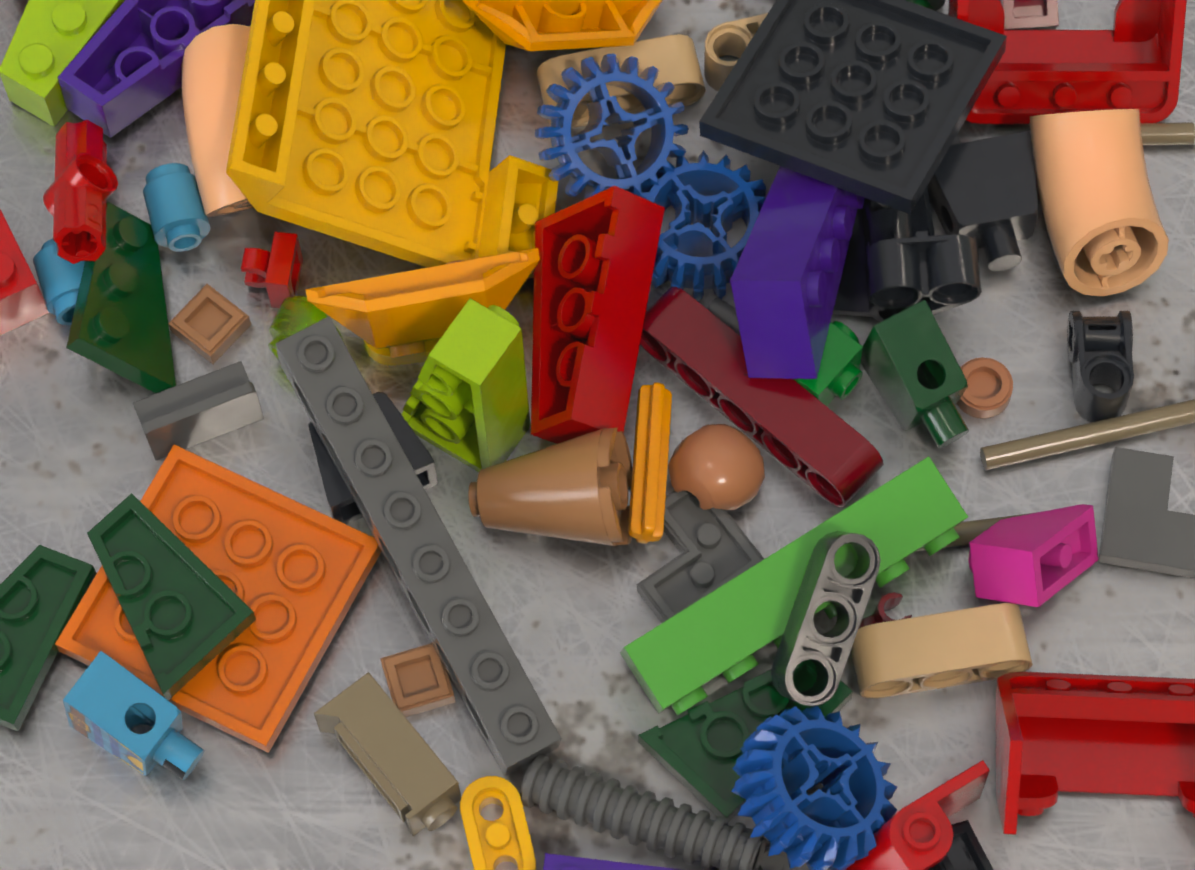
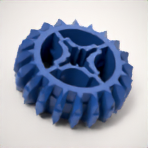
M606 54L602 58L601 67H599L593 57L581 60L582 75L572 67L562 71V79L568 90L561 85H549L546 92L558 104L557 106L541 105L538 107L537 114L543 118L550 119L551 127L535 129V137L539 139L550 138L552 148L544 149L538 155L541 161L557 158L559 165L549 173L552 181H559L568 175L571 176L565 189V193L568 196H577L586 186V199L612 186H617L641 197V193H643L641 184L645 180H648L651 188L653 187L652 184L659 185L658 177L655 174L659 169L675 172V167L666 159L667 157L678 158L682 155L685 156L686 149L681 145L674 144L673 137L687 134L689 128L684 124H673L672 115L683 112L685 106L682 102L667 104L665 98L674 90V85L671 82L663 83L656 88L653 86L658 77L659 71L654 66L647 67L638 76V58L633 56L626 58L620 68L616 55ZM606 85H613L627 90L641 102L645 110L634 114L626 112L620 107L616 96L609 95ZM588 93L591 100L590 103L586 104L589 111L588 124L583 131L571 135V124L575 109L581 99ZM605 120L609 124L618 123L619 125L633 122L631 127L622 129L621 136L614 137L615 139L590 141L591 137L602 133V127L610 126ZM651 128L649 150L642 163L635 169L633 161L637 159L634 147L636 138L641 132ZM590 149L597 150L605 158L608 167L614 166L618 179L607 178L595 173L582 162L577 153Z
M703 150L698 157V163H689L687 158L682 155L676 158L675 172L659 169L655 173L658 177L659 185L652 184L653 187L651 188L648 180L641 184L642 198L665 207V210L671 205L675 209V220L669 223V230L660 234L651 281L655 288L670 281L671 287L676 286L682 290L684 288L693 289V297L698 302L704 296V289H713L714 294L721 299L726 295V284H731V277L766 199V186L763 183V179L750 181L751 171L748 169L747 164L732 171L730 170L731 160L727 154L719 160L718 164L709 163V157ZM742 217L747 230L740 241L731 248L727 243V232L732 229L733 222Z
M818 705L806 708L802 712L795 706L792 709L784 710L779 716L776 714L773 718L769 717L757 727L758 731H754L746 738L743 746L740 748L743 754L737 758L736 764L732 768L740 778L735 782L731 792L746 799V802L741 805L737 816L751 817L756 825L750 838L762 837L764 835L770 842L768 856L779 855L785 852L789 869L801 867L806 863L809 870H827L828 868L831 870H845L856 860L867 857L868 852L877 846L873 834L890 820L897 811L894 805L888 801L893 797L897 786L883 778L887 774L891 763L880 762L875 758L873 753L878 742L865 743L859 737L861 724L851 725L846 728L842 724L840 711L832 714L829 713L824 717ZM820 783L823 785L821 790L818 789L812 795H807L806 791L808 789L811 790Z

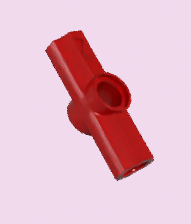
M87 119L78 123L66 122L57 132L55 181L43 195L44 205L54 217L53 240L57 243V256L72 264L86 260L95 262L106 250V201L118 186L115 173L107 165V144L103 140V128Z

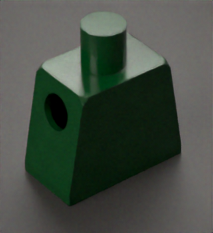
M923 300L874 325L863 344L861 365L901 428L905 431L910 430L924 422L938 448L945 447L966 435L969 429L955 405L968 388L967 380L927 302Z

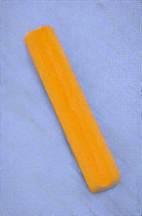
M654 382L652 385H642L638 390L628 533L641 544H647L649 541H659L663 536L672 393L665 388L664 384Z

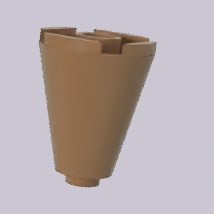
M603 428L481 469L477 482H471L469 485L468 498L473 517H480L483 525L490 529L609 546L631 544L633 537L628 533L630 506H627L628 487H631L633 467L625 435L622 431L617 432V428Z

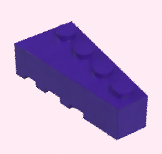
M125 0L58 76L67 109L81 119H87L102 127L105 135L110 138L182 87L184 51L195 36L215 26L228 24L251 26L255 0Z
M782 166L779 167L730 280L748 378L817 379L857 209L863 207L864 197Z

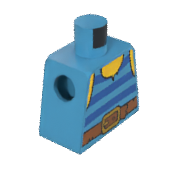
M102 651L98 653L63 699L70 727L144 776H147L156 764L159 763L181 780H185L197 766L205 752L204 749L180 733L183 729L182 712L174 704ZM139 725H150L153 727L144 734L132 732V729Z

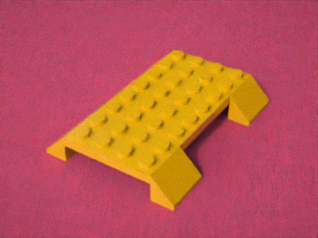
M255 0L226 173L257 212L428 268L457 260L467 261L535 248V222L555 213L559 181H552L549 177L551 169L511 155L489 171L506 44L462 0ZM534 270L529 278H534Z

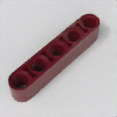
M676 286L670 287L646 311L640 341L641 347L829 503L843 508L884 465L880 453L864 436L794 379L748 378L741 336L684 290Z

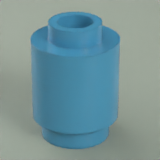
M180 163L164 164L152 169L146 175V186L143 189V196L156 243L176 252L188 251L197 247L202 242V239L208 235L211 227L209 219L205 215L195 175L190 173L188 166Z
M50 239L42 245L41 250L34 256L33 264L48 312L56 316L58 323L71 325L85 261L72 264L57 256V243Z

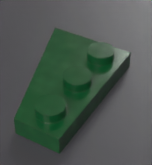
M107 202L106 250L95 262L85 261L66 348L154 393H159L176 386L158 244L154 239L151 224Z
M132 493L87 532L158 685L167 700H170L256 620L254 612Z
M38 545L0 584V725L19 731L59 651L55 643L97 574L93 565Z
M810 659L798 664L793 672V684L798 692L807 691L816 681V666ZM772 669L744 682L743 687L711 703L706 701L687 710V715L661 728L657 725L638 735V742L715 815L727 818L728 822L740 811L741 805L746 802V799L731 792L735 782L740 778L732 768L735 766L737 758L743 754L740 748L743 746L745 739L754 731H758L757 727L767 718H773L776 714L779 716L784 710L792 709L796 706L802 712L806 708L814 707L799 704L780 695L773 686ZM840 680L834 695L824 704L818 705L823 716L825 717L829 713L832 714L840 711L852 699L853 691Z

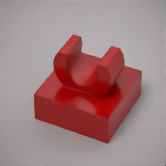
M275 231L271 252L260 248L244 249L241 272H246L245 285L266 288L271 308L294 310L303 264L298 235Z

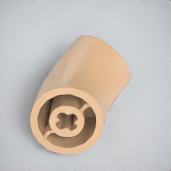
M228 24L212 27L195 36L184 51L182 61V97L186 132L195 177L207 217L221 216L254 208L226 173L251 26Z
M1139 109L1095 110L1031 116V141L1041 206L1054 253L1070 288L1083 295L1103 297L1125 292L1143 283L1159 269L1165 259L1169 239L1160 220L1148 178Z

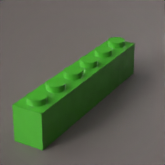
M928 456L626 645L620 654L657 713L659 714L672 706L678 716L708 697L702 686L723 674L729 684L759 665L753 655L754 653L772 642L777 649L779 648L813 549L817 542L826 534L841 531L862 534L871 539L878 548L881 558L876 583L881 588L910 569L904 559L924 547L928 555L932 556L960 538L954 527L967 519L968 515ZM846 543L842 545L835 554V568L841 576L849 575L857 565V552L851 544ZM830 601L822 603L814 613L815 616L824 610L829 620L837 616L836 608Z

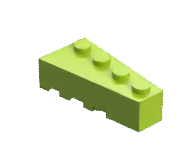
M28 0L0 66V77L9 101L55 127L68 110L58 76L125 0Z
M470 298L429 353L418 376L419 379L410 392L412 395L406 401L401 415L417 436L479 472L481 469L505 462L531 425L522 328L519 327L518 321L503 308L496 305H489L486 308Z

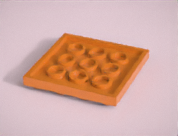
M174 444L140 502L254 612L256 620L168 701L179 710L269 753L382 550L374 537ZM101 566L55 645L59 652L88 666L98 653L102 651L164 697L103 566Z

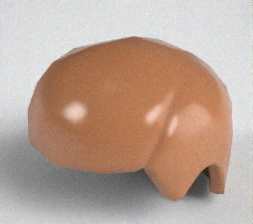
M726 424L705 425L687 436L676 447L668 463L671 484L677 493L681 491L692 493L697 497L700 508L703 510L713 507L722 510H736L753 500L765 478L764 461L760 450L745 434Z

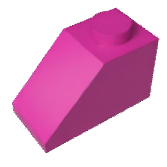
M1086 504L1000 519L969 542L968 562L969 568L973 573L976 597L1032 607H1040L1099 560L1093 505Z

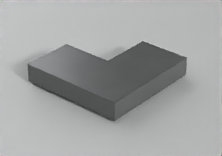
M1115 447L1111 461L1099 563L1195 578V515L1167 510L1174 456Z
M674 490L666 495L663 531L681 554L637 584V592L661 623L761 562L764 560V557L726 510L715 509L714 507L703 510L700 508L697 497L688 491L677 493Z

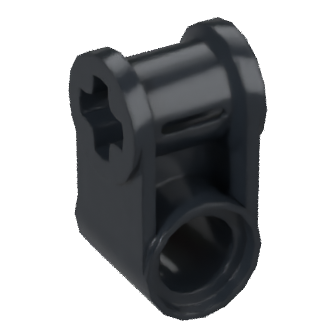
M1070 311L1067 350L1069 361L1072 365L1074 404L1076 411L1081 417L1091 423L1121 416L1125 411L1134 381L1132 360L1133 326L1130 311H1119L1117 316L1083 317L1080 311ZM1098 383L1106 384L1112 387L1115 392L1102 393L1092 385Z

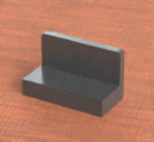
M242 361L133 402L155 461L167 457L174 444L187 449L264 419L253 383L249 381Z

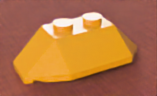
M663 0L462 1L505 44L527 51L633 46Z
M538 248L305 290L308 302L376 349L389 348L391 358L425 353L424 341L441 338L470 298L486 308L489 305H496L506 310L540 262Z

